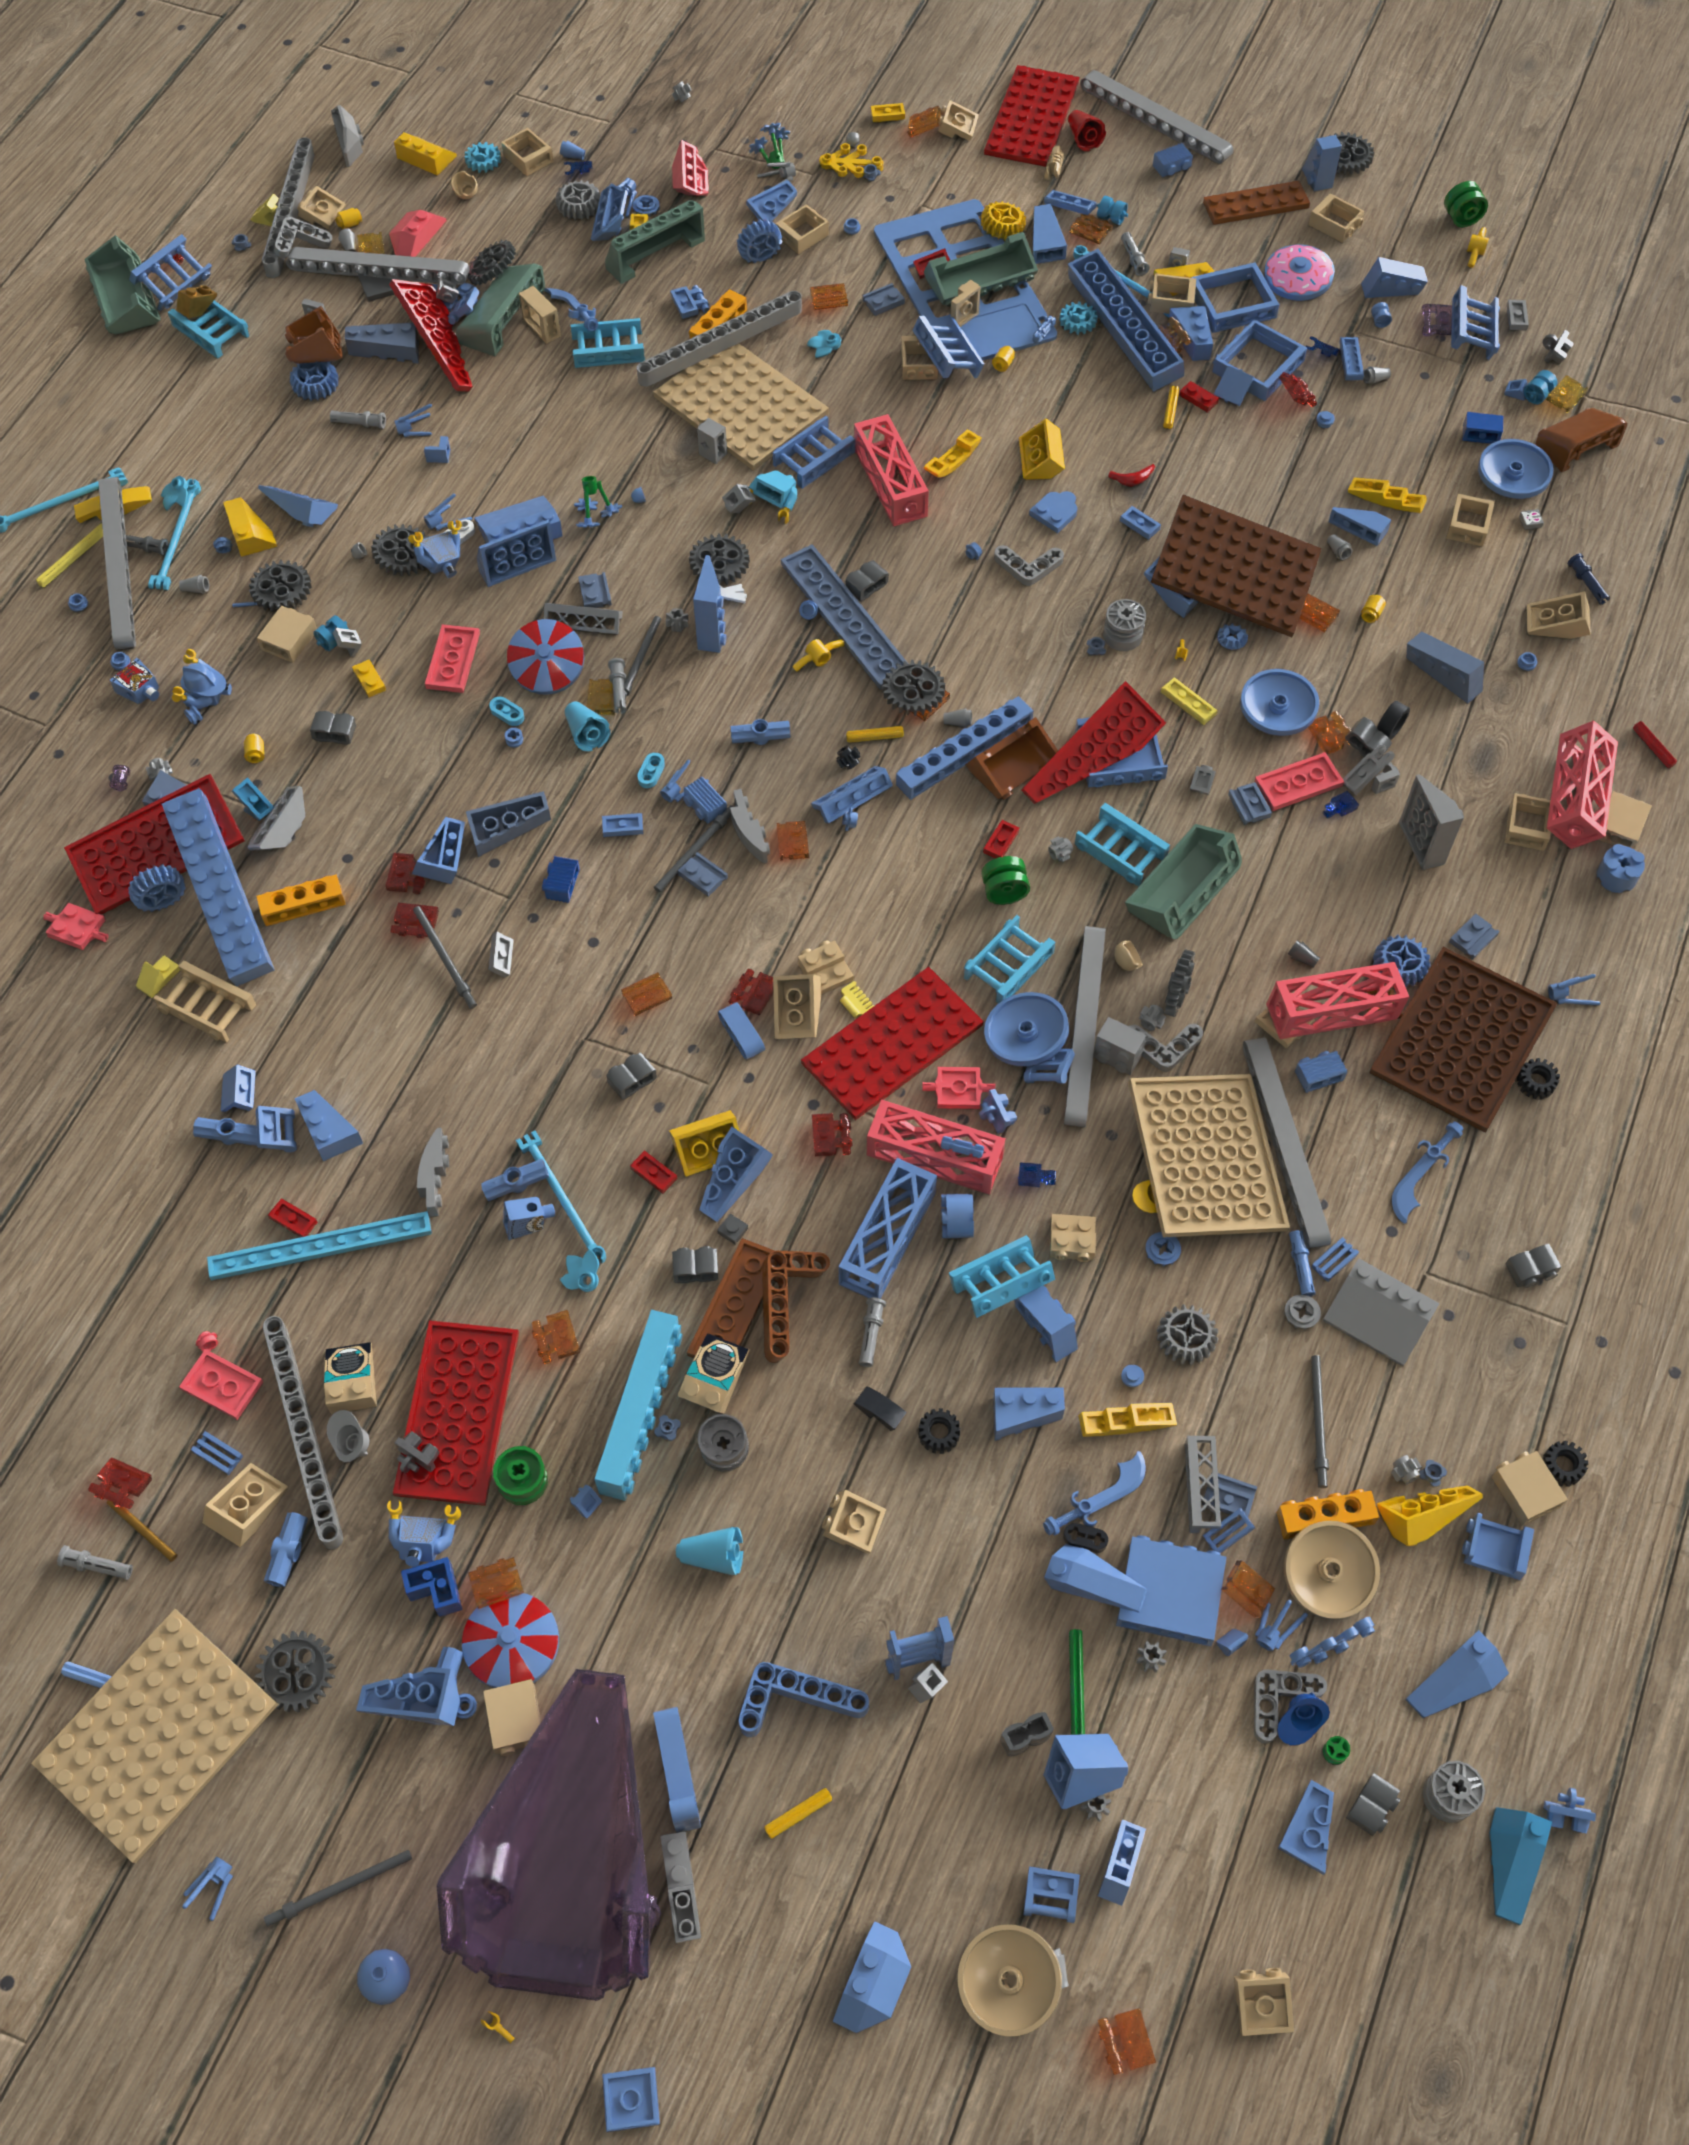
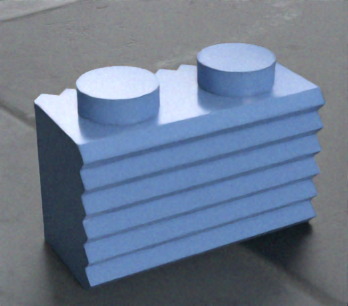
M1181 143L1169 147V149L1155 152L1153 167L1162 177L1173 175L1175 172L1187 170L1191 167L1193 155Z
M700 777V779H697L683 789L685 804L688 807L692 806L700 820L704 819L707 824L727 809L726 801L703 777Z
M1324 1051L1316 1058L1310 1059L1306 1057L1301 1059L1296 1066L1295 1073L1305 1093L1324 1086L1327 1087L1328 1085L1342 1082L1347 1074V1069L1338 1055V1051L1331 1053Z

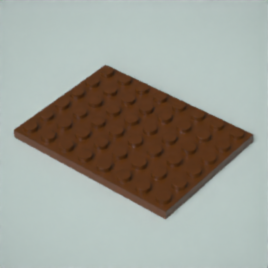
M1182 495L1150 583L1292 638L1322 548L1189 496Z
M1442 947L1369 1073L1486 1133L1558 1003L1448 948Z

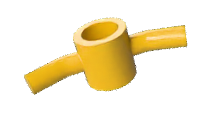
M1484 227L1479 230L1478 235L1472 234L1467 249V252L1471 253L1467 265L1470 268L1474 267L1478 255L1484 256L1489 238L1484 237L1487 231Z
M819 639L813 640L805 648L807 655L802 657L792 667L798 672L811 661L818 667L823 666L831 658L829 651L843 647L845 642L843 639L824 645Z

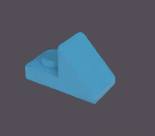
M248 777L231 791L245 806L244 811L259 821L274 809V806Z

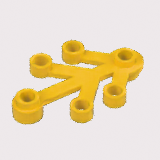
M843 143L840 146V150L833 154L825 153L819 158V163L823 169L832 168L840 177H845L848 169L856 178H861L864 176V168L860 166L868 164L875 165L877 170H883V160L879 156L873 157L872 160L856 159L866 155L867 146L864 144L858 145L857 150L849 154L850 145Z

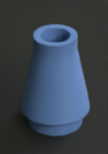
M563 141L560 147V155H563L564 158L583 160L585 150L570 141Z

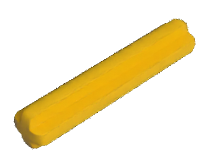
M1171 386L1169 390L1163 424L1165 429L1173 427L1179 394L1178 386Z
M903 726L846 732L848 743L904 736Z
M826 1788L820 1790L765 1825L764 1829L768 1837L773 1839L831 1802L832 1796Z

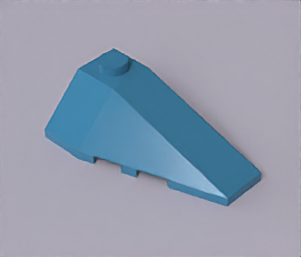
M1495 1808L1489 1830V1838L1492 1848L1491 1865H1493V1894L1496 1916L1518 1925L1522 1924L1547 1845L1552 1821L1525 1811Z

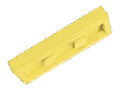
M1175 677L1161 688L1162 694L1203 725L1217 715L1218 710Z

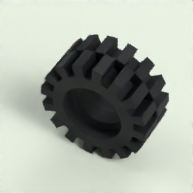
M1536 1058L1535 1062L1533 1059H1530L1529 1062L1524 1063L1517 1077V1081H1519L1517 1083L1518 1087L1522 1086L1520 1091L1522 1093L1526 1091L1527 1097L1533 1095V1099H1537L1539 1096L1540 1100L1544 1099L1545 1096L1548 1098L1551 1093L1553 1094L1560 1081V1074H1557V1067L1552 1068L1554 1066L1552 1062L1548 1065L1546 1064L1548 1060L1544 1059L1543 1062H1540V1058ZM1531 1074L1543 1076L1546 1083L1538 1084L1531 1079Z
M939 1408L937 1412L935 1409H932L930 1414L926 1412L919 1424L918 1436L920 1443L925 1445L926 1450L932 1449V1453L935 1454L936 1451L944 1454V1450L949 1452L952 1447L955 1448L960 1437L959 1420H956L955 1414L950 1415L949 1410L943 1412V1408ZM938 1423L945 1425L948 1429L947 1436L941 1439L935 1438L930 1432L931 1427Z
M1558 1441L1554 1445L1552 1444L1542 1458L1555 1480L1558 1481L1559 1486L1565 1484L1568 1487L1572 1483L1573 1485L1576 1484L1588 1469L1586 1467L1588 1460H1584L1587 1457L1586 1453L1581 1454L1582 1448L1580 1446L1577 1449L1574 1448L1575 1443L1573 1442L1568 1445V1441H1563L1562 1443ZM1565 1456L1569 1458L1573 1463V1469L1571 1471L1560 1469L1556 1463L1557 1457Z

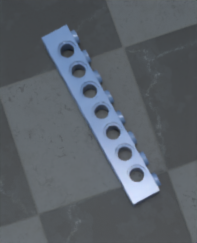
M1019 696L1007 701L1004 706L993 710L988 716L977 720L969 728L961 730L958 735L948 738L939 747L931 749L923 757L915 759L912 764L901 768L896 773V785L912 800L965 766V764L980 753L1027 724V722L1033 719V710Z

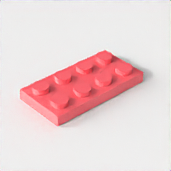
M442 624L425 681L426 689L464 693L480 636L479 628Z
M1326 752L1256 776L1254 780L1272 811L1340 788L1344 784V780Z

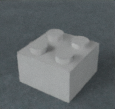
M1108 1017L1097 1035L1093 1057L1101 1063H1107L1115 1067L1121 1073L1131 1075L1142 1057L1147 1035Z

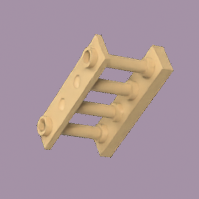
M183 960L179 965L183 978L166 1000L155 995L154 1000L157 1004V1009L165 1015L169 1013L208 1033L216 1041L220 1039L227 1043L229 1038L224 1029L240 1009L246 1008L250 1011L254 1009L256 1003L252 994ZM194 982L200 986L183 1008L173 1004L189 983ZM212 991L216 993L215 998L200 1017L191 1013L192 1009L206 992ZM228 999L234 1003L217 1025L208 1021L223 1000Z

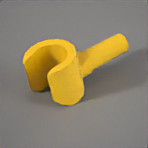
M1184 639L1180 640V647H1177L1175 659L1179 657L1186 661L1188 649L1184 647Z
M487 2011L493 2016V2021L491 2024H488L481 2019V2024L488 2029H494L496 2032H499L511 2043L514 2037L502 2027L500 2017L492 2011Z

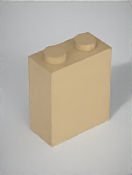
M281 606L258 635L257 640L262 651L294 663L313 638V632L317 627L314 618L310 615H304L292 608Z
M1613 791L1610 798L1606 836L1598 840L1613 846L1621 844L1634 849L1652 805Z
M1537 1451L1531 1454L1524 1452L1515 1458L1516 1461L1510 1464L1508 1461L1499 1464L1496 1467L1497 1471L1492 1476V1479L1522 1526L1561 1508L1568 1500Z
M532 1679L483 1691L493 1750L496 1754L508 1756L514 1754L517 1749L525 1748V1750H532L538 1748L539 1744L545 1743L535 1685Z

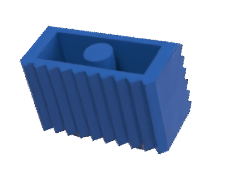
M554 856L553 863L549 862L547 869L548 877L542 883V891L545 892L546 899L570 902L580 871L578 860Z

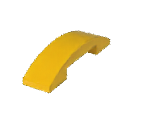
M967 429L957 438L956 444L939 459L934 457L924 466V470L938 478L952 473L968 459L981 442L982 437Z

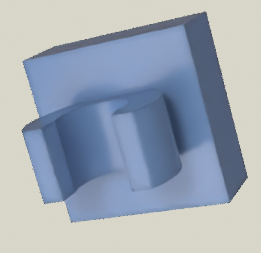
M585 1485L583 1488L580 1487L578 1489L579 1493L574 1498L571 1497L570 1501L581 1516L587 1519L601 1504L602 1500L590 1486Z

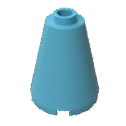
M577 701L571 702L566 706L564 713L578 748L583 751H593L592 748H600L608 741L611 730L605 718Z
M730 1527L681 1539L680 1544L676 1545V1557L684 1564L728 1575H737L736 1573L741 1571L743 1562V1551H740L739 1543H743L739 1527Z

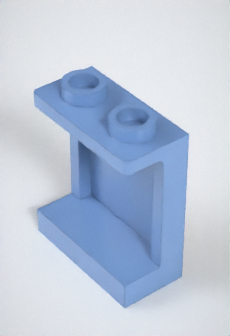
M1477 1513L1473 1519H1469L1466 1528L1469 1538L1468 1541H1464L1462 1547V1554L1465 1555L1463 1563L1521 1580L1527 1571L1534 1529L1524 1527L1522 1530H1517L1482 1519L1481 1513Z

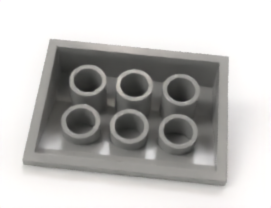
M1419 774L1415 777L1399 824L1422 870L1445 865L1464 820V815L1454 800Z
M1358 1258L1323 1321L1399 1365L1404 1366L1440 1303Z

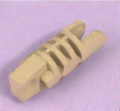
M1060 145L1054 146L1049 155L1044 174L1045 180H1050L1051 175L1059 178L1064 159V153H1062Z

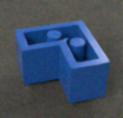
M448 1557L401 1571L405 1592L410 1601L432 1595L434 1608L439 1617L463 1610L453 1567Z

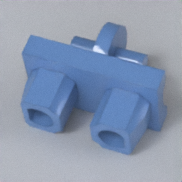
M993 1089L989 1091L988 1097L982 1101L981 1106L983 1109L979 1112V1116L982 1120L988 1119L989 1123H993L998 1134L1003 1133L1007 1126L1013 1125L1017 1120V1116L1014 1111L1006 1112L1005 1108L1009 1104L1006 1094H997L996 1090Z
M1569 1788L1567 1794L1558 1793V1801L1566 1802V1805L1544 1800L1543 1808L1547 1810V1820L1552 1821V1827L1563 1828L1564 1817L1567 1815L1573 1817L1572 1830L1587 1833L1590 1820L1595 1821L1596 1813L1591 1812L1589 1809L1575 1807L1576 1804L1584 1806L1585 1799L1577 1797V1792L1574 1788Z

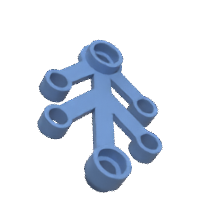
M1370 1616L1363 1618L1337 1637H1330L1311 1650H1308L1305 1646L1289 1655L1292 1660L1290 1663L1292 1666L1297 1665L1299 1668L1311 1663L1312 1659L1315 1664L1321 1663L1328 1658L1326 1651L1334 1649L1336 1654L1344 1652L1349 1648L1347 1641L1354 1639L1359 1634L1362 1638L1375 1632L1373 1628L1375 1625Z

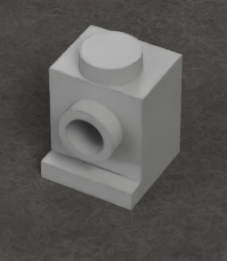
M736 484L722 497L726 509L730 513L738 514L751 502L756 501L749 487L741 484Z
M930 1663L924 1670L922 1669L912 1678L914 1682L908 1689L921 1704L932 1698L948 1681L936 1666Z

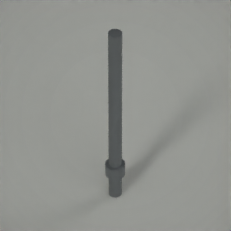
M659 616L654 617L624 682L625 698L632 690L631 685L661 622Z
M729 806L721 815H718L704 834L654 886L657 892H660L674 878L678 870L701 849L718 829H722L727 824V820L731 816L730 808L733 806Z
M416 906L413 911L454 980L457 992L465 999L470 1009L476 1007L477 1003L470 993L469 985L464 983L421 907Z
M1314 1355L1311 1356L1317 1457L1314 1463L1318 1475V1488H1327L1329 1460L1326 1458L1321 1360L1320 1356Z
M406 1850L297 1902L290 1901L282 1905V1909L264 1916L266 1926L268 1927L285 1918L289 1920L297 1916L298 1912L411 1860L410 1851Z

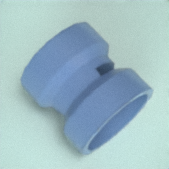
M1380 302L1372 307L1371 313L1375 326L1378 328L1388 326L1392 321L1388 304Z

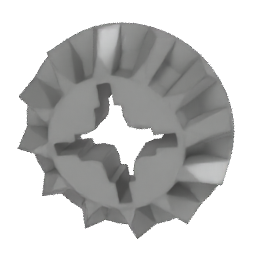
M1296 1295L1287 1301L1284 1315H1286L1288 1323H1292L1295 1328L1299 1327L1305 1330L1315 1326L1320 1319L1321 1310L1313 1298L1307 1295ZM1304 1306H1306L1305 1313L1307 1315H1304L1300 1319L1298 1316V1311H1300Z

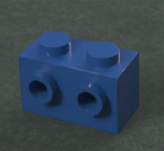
M1467 412L1463 423L1462 441L1488 444L1500 441L1503 433L1502 415Z

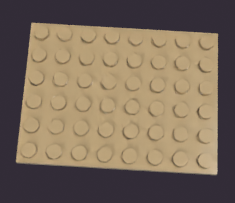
M739 343L682 370L653 391L654 397L696 429L708 418L726 427L727 451L753 471L770 459L776 448L781 447L813 425L817 420L829 414V407Z
M1251 1074L1130 1078L1128 1081L1162 1237L1288 1231L1290 1225Z
M174 1609L31 1764L132 1863L136 1864L279 1704L178 1610Z

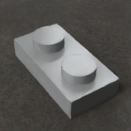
M1508 300L1509 330H1527L1529 323L1526 300Z
M499 932L492 934L488 970L502 977L510 975L513 939Z

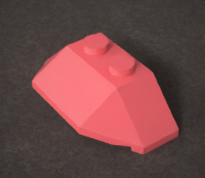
M681 140L672 165L673 189L687 196H707L708 170L699 156L697 148Z
M423 210L407 212L389 233L395 255L416 257L446 222V218Z

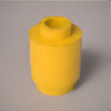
M350 208L338 212L335 220L338 227L348 229L359 225L362 222V216L357 208Z
M1004 346L999 349L992 360V365L997 371L1005 372L1015 358L1013 348Z
M1370 595L1361 611V617L1365 622L1374 623L1379 619L1386 606L1383 597L1380 595Z
M257 734L247 735L244 740L245 760L254 764L263 761L265 757L263 740Z

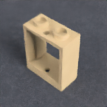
M529 128L501 142L503 156L526 176L553 162L552 148ZM528 145L535 150V152L524 158L516 153Z
M1330 193L1311 211L1309 226L1343 243L1353 235L1357 228L1359 229L1362 226L1364 211ZM1331 212L1349 223L1344 227L1326 216Z
M807 204L776 223L782 234V242L797 254L802 253L829 236V222L827 219L823 218ZM805 222L814 228L803 236L794 231V229Z
M1155 273L1154 281L1150 280L1149 291L1152 292L1149 293L1147 304H1151L1150 312L1169 314L1170 308L1193 307L1196 278ZM1157 291L1186 294V300L1157 297Z
M534 286L520 292L519 298L523 321L546 344L559 338L561 333L557 309Z
M902 336V380L938 379V369L934 363L907 365L906 354H927L921 343L918 344L919 340L916 336Z
M1458 494L1446 538L1483 547L1488 534L1494 501ZM1459 510L1485 515L1483 527L1457 522Z
M1515 793L1509 806L1504 843L1544 851L1550 840L1551 833L1547 829L1551 800ZM1516 810L1543 815L1542 831L1514 826Z

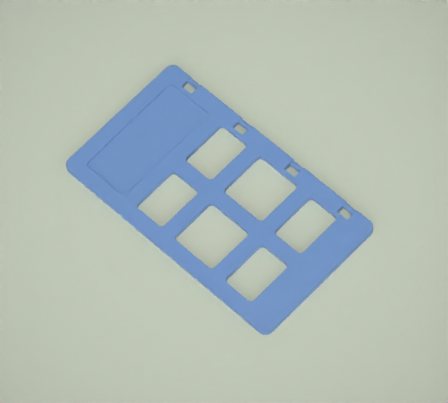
M972 199L886 222L874 227V234L919 316H925L931 326H946L951 314L939 318L934 316L928 302L939 300L933 289L921 291L909 268L914 267L913 261L944 248L950 260L957 259L956 256L1004 244L1003 239L992 238L991 234H986V231L983 230L981 219L978 216L982 214L984 207L979 200ZM976 222L984 235L963 242L949 244L941 230ZM928 234L936 246V249L902 257L894 243ZM1021 281L1014 286L1018 296L990 304H983L980 299L979 314L960 327L981 360L995 357L999 349L1004 346H1010L1014 351L1050 342L1057 338V330L1053 326L1040 343L1032 340V335L1041 325L1040 320L1044 319L1046 321L1047 314L1027 282ZM1023 284L1025 288L1021 289L1019 285ZM936 333L938 337L948 338L945 333ZM944 345L946 349H955L953 345ZM952 357L954 361H963L961 357Z

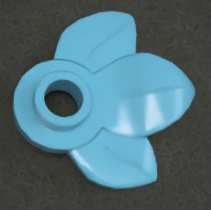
M830 330L818 331V336H814L808 341L807 346L817 348L816 358L823 357L840 347L841 337Z
M182 476L175 477L162 490L163 506L167 511L175 502L182 507L185 506L188 497V483Z
M588 1250L583 1258L568 1255L566 1257L568 1274H565L560 1279L562 1284L571 1290L580 1289L584 1292L595 1290L599 1283V1278L596 1274L599 1261L595 1253ZM587 1277L591 1278L589 1285L586 1284Z

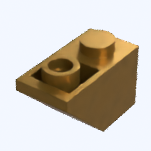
M206 285L179 290L176 311L187 318L202 316L217 297V293Z

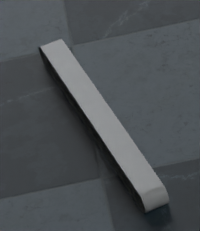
M1092 70L1081 79V87L1087 93L1218 164L1223 163L1233 154V146L1228 141L1096 70Z
M306 137L300 138L296 142L262 256L265 273L270 278L278 277L281 274L285 258H280L274 254L275 242L283 220L286 217L297 219L299 212L297 208L302 201L315 157L312 142ZM283 235V236H282V237L285 238V239H290L289 236H286V235Z
M303 247L292 248L286 260L287 267L294 271L349 276L363 274L364 276L438 283L441 277L456 285L464 284L470 271V267L466 262L458 260Z
M790 291L640 362L637 365L638 383L641 386H650L802 312L801 293Z
M118 477L99 479L112 640L116 650L136 647L122 489Z
M1085 926L1072 1041V1049L1075 1056L1069 1070L1064 1125L1086 1127L1106 928Z
M1262 1037L1243 1041L1245 1059L1300 1230L1303 1231L1305 1246L1310 1249L1330 1245V1231L1267 1039Z
M270 1316L264 1321L263 1330L317 1535L327 1549H336L343 1542V1533L291 1340L282 1319L278 1316ZM280 1327L278 1331L271 1332L273 1328ZM285 1347L283 1351L276 1352L278 1348ZM290 1366L287 1372H282L285 1367ZM290 1387H296L293 1392H287ZM296 1407H302L299 1412L292 1413ZM307 1427L304 1433L298 1434L300 1428ZM313 1448L309 1454H303L305 1449ZM318 1468L316 1474L308 1475L312 1469ZM320 1489L324 1490L322 1495L318 1497L314 1496L316 1491ZM330 1511L327 1517L320 1518L322 1512ZM336 1532L332 1539H325L328 1533Z

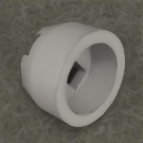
M856 132L848 133L846 136L847 144L852 148L858 146L860 141L859 134Z
M358 542L351 548V553L354 558L361 559L367 555V550L362 543Z

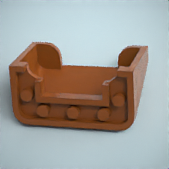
M322 306L285 327L287 341L290 344H294L292 347H286L285 355L290 362L293 361L295 364L332 362L343 357L341 336Z
M1587 408L1577 415L1542 429L1538 433L1535 445L1545 451L1552 463L1561 472L1569 470L1570 466L1568 464L1573 459L1579 460L1582 452L1599 444L1605 443L1611 449L1618 447L1627 428V422L1613 414L1595 408Z
M1035 717L1009 736L974 757L965 765L997 799L1002 798L1005 800L1013 794L1011 790L1034 776L1056 754L1058 749Z

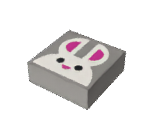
M1538 509L1520 512L1519 517L1525 530L1543 527L1544 522Z

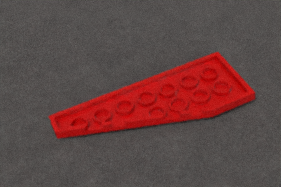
M392 279L389 285L394 295L398 298L403 309H405L410 320L417 328L418 333L426 342L427 347L443 369L452 387L456 391L469 392L473 386L468 372L464 369L465 361L460 356L462 352L456 333L452 331L453 324H450L448 321L449 310L441 299L436 298L437 291L433 285Z
M1125 681L1021 791L1036 804L1089 777V773H1097L1140 751L1166 722Z

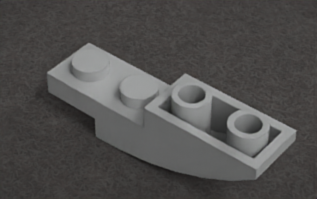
M733 790L736 806L730 808L733 827L748 851L762 863H768L767 855L770 854L768 842L765 843L763 839L766 838L764 826L760 827L758 819L753 820L752 813L747 811V808H749L748 798L743 796L742 790Z
M437 1128L430 1137L422 1154L417 1176V1190L420 1198L426 1197V1207L430 1217L439 1216L438 1208L442 1207L441 1194H438V1188H441L440 1176H446V1168L449 1167L448 1154L445 1155V1148H449L448 1136H444L442 1128Z
M686 1831L661 1835L675 1941L678 1943L701 1938Z

